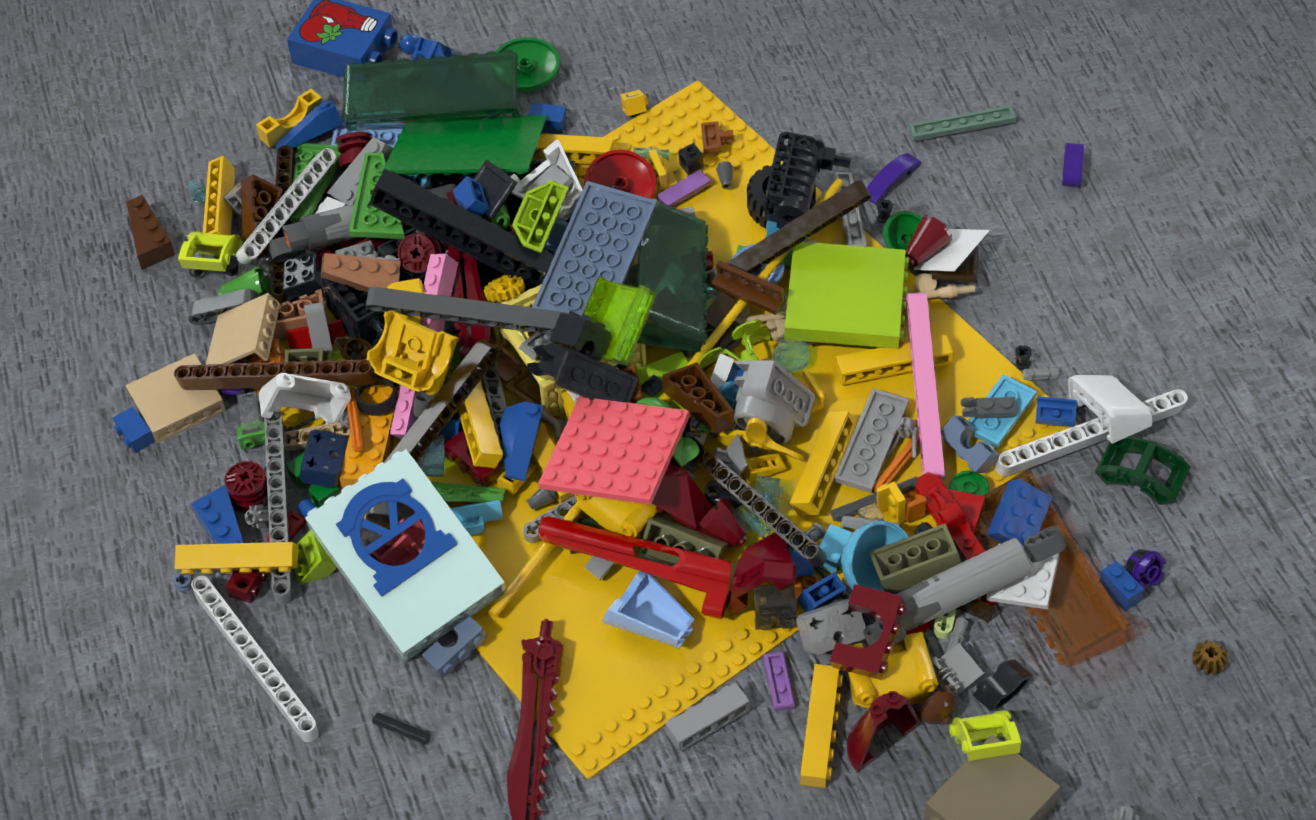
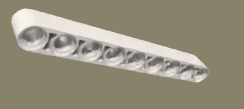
M325 148L311 160L239 248L236 257L240 263L248 264L262 252L336 159L335 152L332 149Z

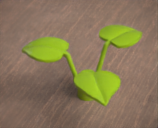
M755 319L738 326L733 331L732 337L734 340L742 337L741 344L746 346V350L740 354L741 358H738L727 349L718 347L705 353L699 360V366L703 369L716 362L720 354H728L736 361H760L753 350L752 344L770 340L769 328L767 325H761L760 319Z

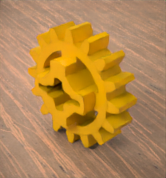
M504 275L499 279L489 282L488 286L484 287V294L487 301L495 302L498 300V302H505L510 298L514 299L515 296L521 295V292L525 291V284L522 277Z

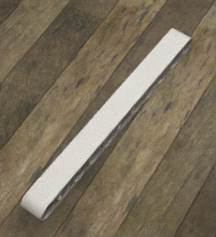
M1177 389L1145 400L1142 403L1151 408L1153 423L1180 413L1188 397L1184 391ZM1100 418L1093 419L1001 453L995 470L1001 476L1012 475L1107 440L1109 431L1107 427H1101Z
M206 576L195 577L191 586L196 599L304 742L315 741L319 731L312 715Z

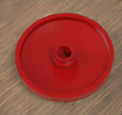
M612 150L603 153L589 165L585 174L584 186L589 181L607 187L616 186L618 190L648 199H653L655 196L656 176L653 168L645 158L632 151Z

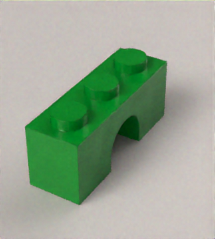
M304 453L286 464L288 476L299 488L307 484L299 479ZM339 484L336 488L313 485L308 490L311 500L320 508L328 498L339 495L341 487Z

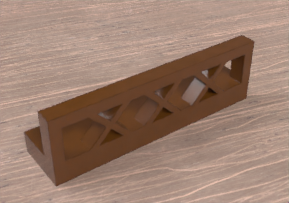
M722 261L717 262V275L711 282L712 288L777 315L785 303L783 287Z

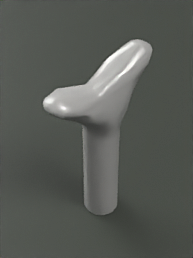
M543 410L542 419L553 426L556 437L559 438L562 428L566 426L568 420L556 419Z

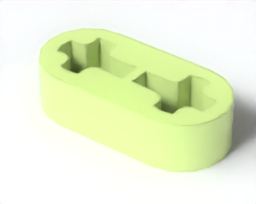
M956 609L948 612V617L943 614L935 619L934 633L938 638L946 639L952 633ZM942 623H946L945 631L941 630Z

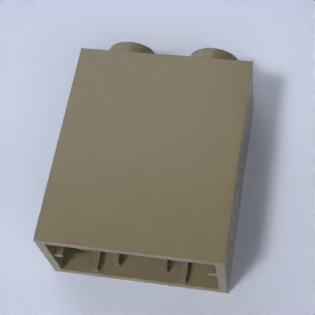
M992 734L982 745L1002 741ZM1017 753L973 761L967 760L926 802L924 820H1044L1057 805L1060 786Z

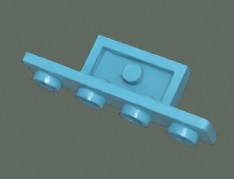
M499 500L450 508L471 535L485 532L484 522L503 518Z

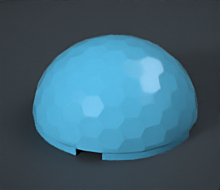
M874 521L862 525L851 534L844 546L841 559L843 574L851 589H853L855 584L883 591L869 552L907 538L908 535L901 527L887 521Z

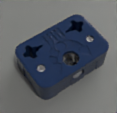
M321 430L310 431L301 463L299 479L307 484L336 488L339 483L348 438L341 434Z

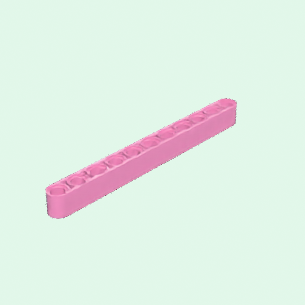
M907 293L906 305L922 473L924 475L930 472L939 475L942 481H944V461L927 294Z

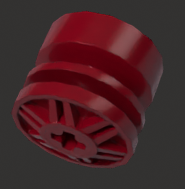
M351 132L336 138L337 150L341 153L338 157L340 170L345 171L373 138L371 133Z
M424 232L406 236L398 247V258L401 265L406 270L414 273L427 271L430 254H445V248L441 241Z
M252 461L236 463L229 468L225 474L224 482L232 506L242 513L250 510L249 506L263 505L264 508L268 504L267 478L264 469L258 463Z

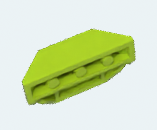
M550 180L546 184L526 192L512 224L524 247L539 253L543 251L569 187Z

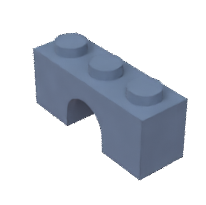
M953 415L941 430L944 442L956 450V455L968 463L970 470L975 473H987L1000 455L987 442L978 441L974 447H971L970 437L976 429L964 417Z
M468 614L452 627L458 636V641L455 645L443 647L436 641L422 654L426 663L441 678L449 675L457 664L466 660L470 653L476 647L481 646L487 638L483 628Z

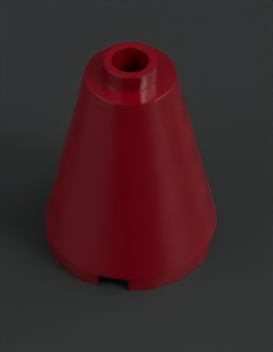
M928 215L921 218L906 248L905 257L909 258L908 265L918 266L952 240V234L948 235L947 226L937 218L932 216L929 219L927 218Z

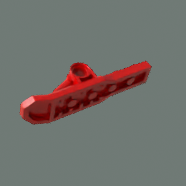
M930 472L918 477L915 487L916 493L926 497V509L938 526L946 524L951 537L956 543V547L964 559L968 560L985 552L972 532L970 521L943 483L941 477Z

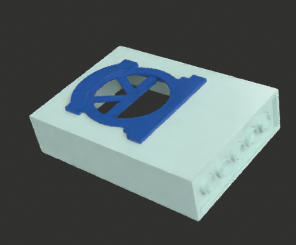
M407 449L393 454L392 459L386 463L378 464L370 474L362 475L354 485L344 487L336 497L328 498L320 508L310 510L305 519L311 532L403 660L407 662L453 629L452 627L466 614L471 617L501 596L505 591V582ZM382 502H388L390 530L364 519L365 514L373 506ZM398 502L409 506L415 511V514L399 525L397 516ZM419 520H422L425 528V543L421 552L414 560L404 565L390 566L382 564L370 556L375 550ZM360 528H366L382 536L367 547H364L361 542Z

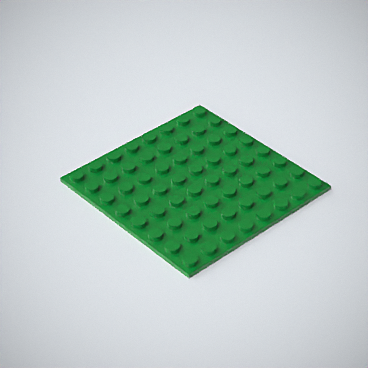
M547 115L408 117L384 169L393 171L398 175L407 174L410 176L417 173H425V175L461 173L468 175L478 173L485 160H488L504 173L515 172L516 174H524L529 172L547 120Z

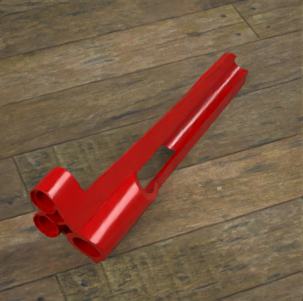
M551 516L540 520L538 535L542 541L571 551L611 561L705 592L706 596L701 614L722 620L725 609H727L730 601L731 591H728L731 561ZM633 545L679 556V561L677 564L669 566L637 558L633 552Z

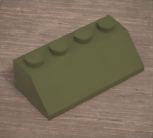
M658 515L649 518L642 539L723 560L729 545L727 542ZM640 547L637 555L649 561L673 566L679 561V556Z
M946 524L869 552L883 591L888 593H895L914 586L961 563L958 551Z

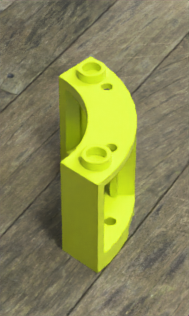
M200 231L191 232L187 235L189 240L183 242L178 260L182 268L225 272L226 266L230 263L231 255L236 257L237 251L243 245V239L240 235L236 234L230 236L206 234ZM211 246H220L222 248L214 250ZM198 252V254L219 255L220 258H197L194 255Z
M1007 710L960 719L958 717L953 719L952 724H949L950 736L955 738L956 744H961L962 751L967 753L969 761L1020 753V736L1015 722L1009 721L1011 715ZM992 734L997 738H1006V741L978 746H972L971 743L987 740Z

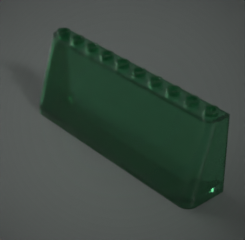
M504 50L501 53L488 51L486 54L469 53L465 56L460 54H453L451 57L434 56V58L429 59L418 57L416 60L403 58L393 62L391 60H383L381 63L373 61L365 62V64L348 63L344 67L342 124L347 131H357V125L362 128L365 124L500 113L502 116H506V113L512 114V118L521 117L518 55L513 50Z
M657 201V207L638 249L636 290L656 294V297L636 343L700 352L702 344L705 345L707 333H704L707 327V321L704 320L707 316V308L704 307L707 304V296L705 295L708 286L706 284L708 276L706 271L708 266V260H706L708 248H705L708 244V225L705 224L706 222L703 219Z

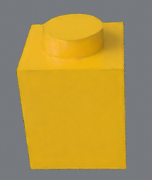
M640 89L620 94L622 110L626 116L647 111L648 99L646 94L643 95Z

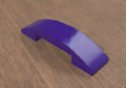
M905 153L888 163L867 186L871 194L869 201L877 205L878 201L887 196L888 189L906 173L911 174L921 164V161Z

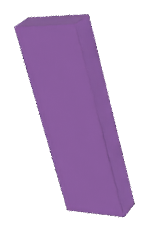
M699 170L658 194L657 200L664 207L672 208L711 185V180Z
M784 651L764 654L763 659L774 712L795 709Z

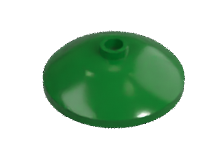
M900 211L889 217L883 229L886 247L888 249L906 250L922 217L911 211Z

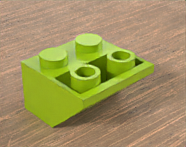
M311 530L297 543L298 569L294 570L299 584L303 585L330 576L337 569V566Z

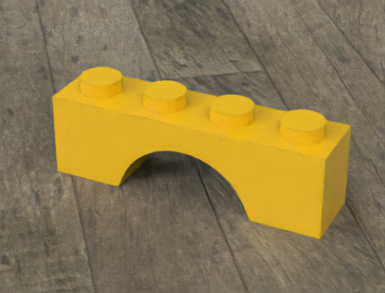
M309 89L297 97L293 110L285 117L280 119H274L271 116L266 117L256 124L259 139L271 148L314 108L318 107L323 102L322 97L314 90Z

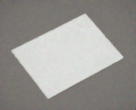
M948 229L947 233L948 235L952 234V240L913 270L955 271L990 230Z

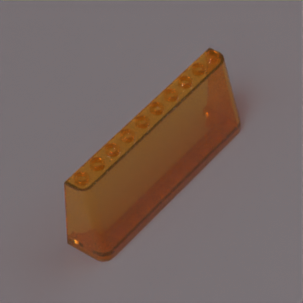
M1030 469L983 495L987 500L979 522L980 527L977 530L982 538L986 537L989 542L986 544L989 549L1002 544L989 537L987 533L1008 482L1021 479L1042 491ZM1050 504L1039 532L1052 526L1059 527L1066 548L1059 553L1060 556L1048 609L1027 606L1025 608L1031 617L1034 615L1038 620L1035 624L1040 633L1043 631L1046 633L1047 637L1044 639L1050 649L1055 648L1057 651L1055 657L1059 664H1065L1068 667L1134 639L1135 636L1129 622L1119 612Z

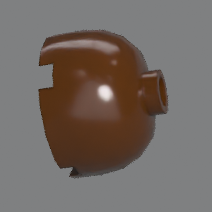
M948 685L944 687L945 692L942 693L939 690L920 704L922 707L920 710L918 707L914 708L915 713L922 721L927 724L941 722L943 725L953 718L951 713L956 708V699Z

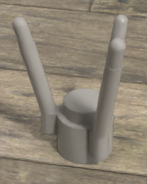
M908 417L900 419V422L891 433L895 435L898 432L887 458L891 456L901 437L907 438L911 435L912 457L916 458L917 432L919 429L915 427L916 424L913 419Z

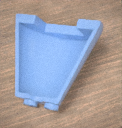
M639 571L621 598L616 599L610 606L602 621L607 625L679 649L685 641L683 637L687 638L693 630L691 624L694 618L652 575Z

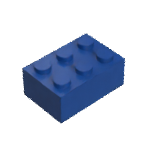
M1021 479L1008 482L987 535L1000 543L1016 538L1025 547V539L1039 532L1053 498Z

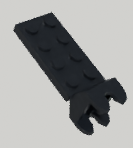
M556 344L538 345L533 348L536 355L541 357V362L527 363V368L532 374L543 379L555 381V386L583 398L630 403L638 377L575 350L566 349Z

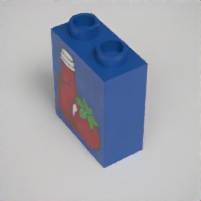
M313 0L288 36L287 43L293 64L365 84L372 72H378L381 69L383 55L386 50L395 47L398 40V30L393 28L391 14L344 0Z

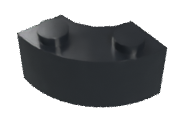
M1016 659L1003 661L994 674L986 679H982L977 684V690L973 696L992 712L1016 696L1033 675Z

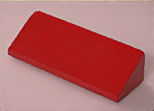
M342 320L327 322L332 344H335L336 337H345ZM308 326L286 330L290 349L313 348Z

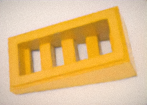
M775 453L746 458L747 467L742 473L746 481L750 482L784 471L786 466L780 454Z
M531 462L527 472L526 480L537 468V466ZM504 471L497 479L498 487L505 488L507 492L515 495L525 482L512 479L513 482L509 481L510 478H506Z

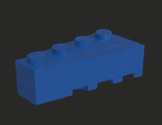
M226 485L191 503L195 517L214 544L244 543Z

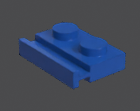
M1038 396L1035 423L1074 427L1077 400Z

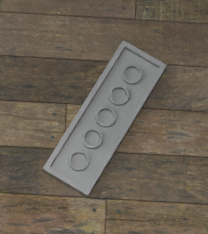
M872 389L836 472L834 482L872 493L874 484L878 479L896 434L892 435L891 433L900 422V419L904 417L909 405L908 398Z

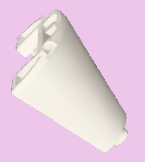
M556 140L543 150L546 161L521 181L515 174L511 176L517 182L511 194L523 200L527 188L552 164H555L573 181L568 188L558 215V219L566 221L573 214L583 190L560 142Z

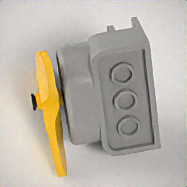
M774 360L736 361V365L744 373L743 376L735 378V384L739 386V390L736 396L737 403L734 410V422L743 430L720 432L716 435L715 441L724 446H729L735 436L739 434L744 449L750 448L751 451L760 453L761 449L775 450L804 462V456L779 444H786L791 440L794 427H804L807 425L816 395Z

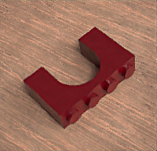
M854 584L848 602L851 610L879 618L883 624L882 633L874 644L863 648L836 642L830 663L833 668L881 680L882 675L886 674L888 670L887 659L889 654L892 655L894 636L898 635L900 631L899 620L905 614L906 604L901 595Z

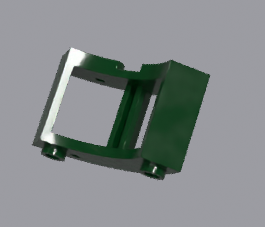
M1128 436L1113 444L1109 442L1095 473L1106 485L1118 484L1128 486L1133 484L1138 486L1141 492L1151 497L1158 505L1175 502L1191 466L1182 456L1177 455L1162 445L1146 439ZM1124 453L1142 455L1135 470L1119 466ZM1153 459L1161 462L1171 470L1165 485L1146 474Z

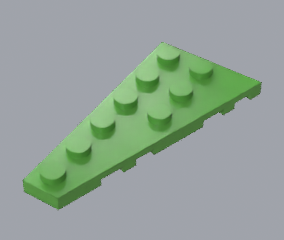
M302 143L297 146L298 151L296 153L293 182L311 160L325 148L332 149L335 152L336 159L289 217L291 223L299 222L301 217L312 215L339 166L338 157L341 153L337 150L338 146Z
M365 152L349 228L350 237L405 238L400 220L369 205L375 185L382 175L386 164L383 153Z
M430 481L444 501L490 502L499 500L503 502L507 496V489Z

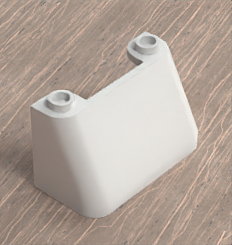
M280 373L275 376L259 392L261 417L271 418L274 411L279 413L282 408L281 406L314 411L315 419L321 417L325 420V425L337 423L351 399L350 390L344 383L287 373Z
M1074 375L1068 378L1069 399L1077 400L1076 408L1085 404L1100 418L1101 427H1107L1109 431L1107 439L1112 444L1152 426L1153 412L1151 408L1142 403L1116 377L1114 378L1112 375Z

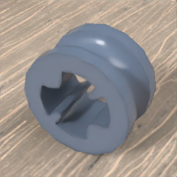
M179 572L174 576L173 582L178 591L186 592L192 588L190 575H183ZM181 580H186L185 584H181Z

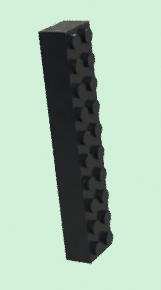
M384 169L373 190L369 205L505 275L522 277L524 284L530 288H535L541 284L554 258V255L550 254L547 250L539 253L524 247L514 233L501 229L498 225L484 220L479 215L468 212L465 208L449 202L446 198L437 196L430 190L416 185L411 180H406L393 171Z

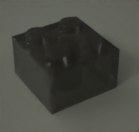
M794 584L780 590L775 586H763L753 589L755 630L796 627L797 605Z

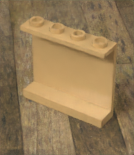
M267 293L219 314L206 364H230L253 353L267 361L280 303Z
M195 353L125 385L129 397L134 400L152 431L156 444L226 411L223 400L216 389L183 390L174 377V371L179 366L201 365Z

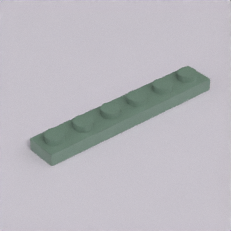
M1008 105L909 124V131L913 141L1015 123L1016 116L1012 106Z

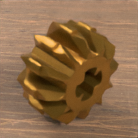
M1207 639L1203 644L1200 642L1197 644L1192 652V662L1194 665H1197V671L1204 670L1205 675L1211 672L1214 676L1217 671L1221 673L1228 663V653L1226 650H1223V644L1216 645L1215 640L1209 643Z

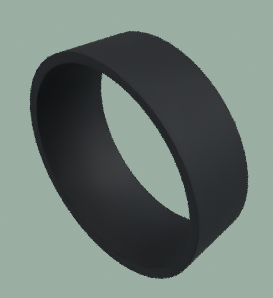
M377 376L374 383L359 385L356 390L358 408L361 412L371 416L390 412L396 406L398 392L393 382L382 376ZM371 385H386L393 389L391 396L378 404H368L359 398L363 390Z

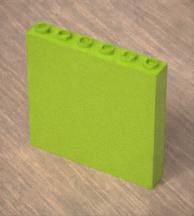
M801 242L793 247L784 339L898 349L899 341H903L904 330H900V326L904 327L905 315H901V312H905L906 301L902 300V297H906L907 286H903V283H907L908 272H904V269H908L909 258L905 257L906 250Z

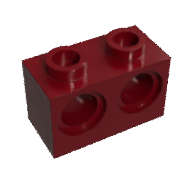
M234 570L226 584L229 597L251 604L253 598L259 594L260 586L263 581H266L269 573H260L259 570H252L254 572L246 574L240 573V570Z

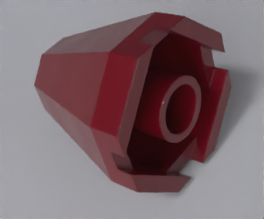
M723 498L717 503L718 508L712 507L699 523L697 530L729 543L728 546L732 548L737 545L741 547L748 539L746 537L748 531L732 503L727 498Z

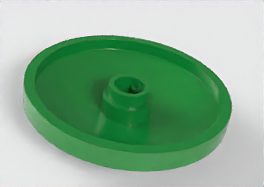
M523 37L508 41L495 51L491 59V70L494 79L504 88L516 92H531L544 88L557 77L560 70V59L557 50L550 43L538 38Z

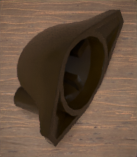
M336 337L334 342L344 360H365L367 352L373 348L366 340L356 337Z

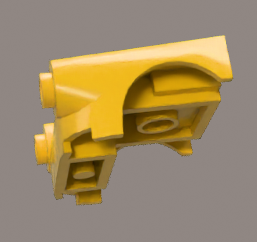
M394 310L385 312V326L382 336L376 346L367 352V360H369L375 370L374 372L411 390L425 391L426 394L435 395L443 387L458 337L443 331L436 332L408 320V316Z
M574 494L579 503L578 506L605 529L634 538L640 537L647 526L649 518L654 517L658 513V510H656L657 506L654 504L648 505Z
M922 632L908 634L902 641L894 644L892 655L889 654L887 659L888 670L886 674L882 675L881 680L848 672L852 701L855 706L859 705L863 708H869L875 699L890 691H896L906 697L910 704H917L925 701V698L931 695L938 687V681ZM862 643L850 645L858 648H863Z

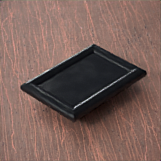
M485 160L474 180L481 183L489 206L484 214L493 220L517 185V182L490 161Z

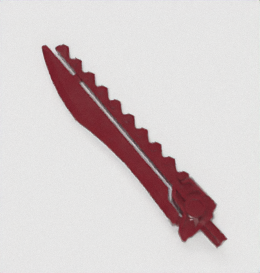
M450 190V192L446 193L447 200L457 205L453 190ZM441 242L443 247L448 248L445 254L458 262L453 285L454 291L451 297L464 299L459 250ZM463 253L467 299L485 301L478 274L477 260ZM454 323V327L461 330L457 336V342L463 344L458 352L461 358H465L469 353V347L473 348L480 339L490 342V326L470 324L471 338H468L466 323Z
M548 619L541 621L539 637L528 640L522 639L521 641L522 649L525 651L522 654L521 712L517 737L507 770V793L512 820H527L528 805H531L530 820H536L543 813L542 808L538 804V801L543 800L545 796L540 784L545 783L548 778L542 769L550 761L545 754V751L549 750L552 745L547 738V734L551 733L554 729L549 718L553 717L556 713L551 702L556 700L558 696L553 686L558 684L560 680L564 646L559 641L551 637L553 621ZM532 658H534V671L536 673V676L541 680L536 732L532 795H529L538 692V680L533 674Z

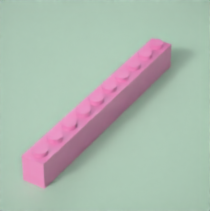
M430 254L423 285L424 293L451 297L458 262L447 254ZM421 317L420 325L440 332L444 329L445 320ZM402 385L400 386L390 435L399 440L405 436L419 418L413 414L414 399L418 391L411 390Z

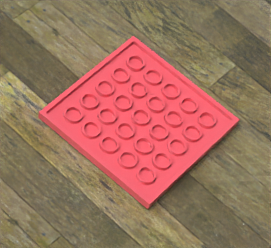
M579 397L538 482L539 488L651 505L690 417L689 411L603 399L590 400L589 398Z

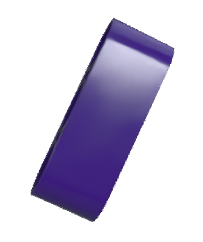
M1065 144L1063 186H1081L1084 144Z

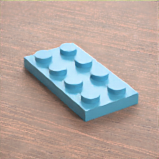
M1003 374L986 398L1015 397L1017 416L1002 418L971 417L968 422L976 429L972 436L998 448L1036 397L1037 391Z

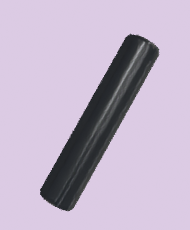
M376 713L373 717V724L424 745L430 740L431 735L426 731L381 713Z

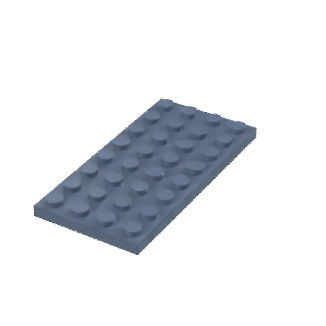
M587 181L532 308L568 313L572 311L579 314L580 317L582 314L592 317L593 323L596 321L603 324L618 287H623L657 207V201Z

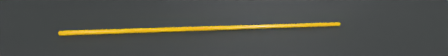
M836 179L814 207L835 195L843 186V181ZM791 249L769 262L758 277L767 280ZM738 300L686 366L696 362L699 364L701 357L714 347L748 303ZM665 393L660 397L667 404L672 399ZM578 501L562 520L573 522L582 511L578 506ZM546 542L541 545L488 611L492 617L496 618L554 545Z

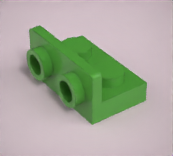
M264 421L237 427L241 450L265 444Z

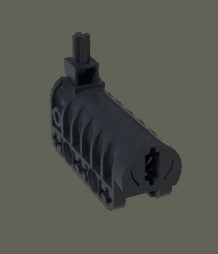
M782 132L778 138L768 180L763 217L768 221L777 222V228L781 229L808 212L817 173L820 172V168L832 171L833 165L849 168L851 158L835 155L836 149L825 147V144L818 138L792 132ZM785 139H789L787 145H784ZM771 207L774 208L773 214L769 213Z

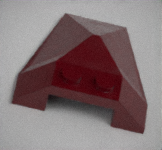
M672 456L652 504L657 506L656 510L660 512L662 510L667 511L673 515V519L695 530L713 506L686 469L680 467Z
M775 532L749 545L742 551L732 579L729 613L731 615L746 608L748 592L767 581L771 582L779 590L795 582L796 565L791 560L792 555L786 547V541Z

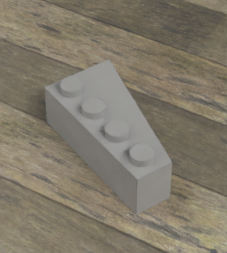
M373 137L327 193L346 203V205L354 204L365 152L383 153L386 163L393 147Z

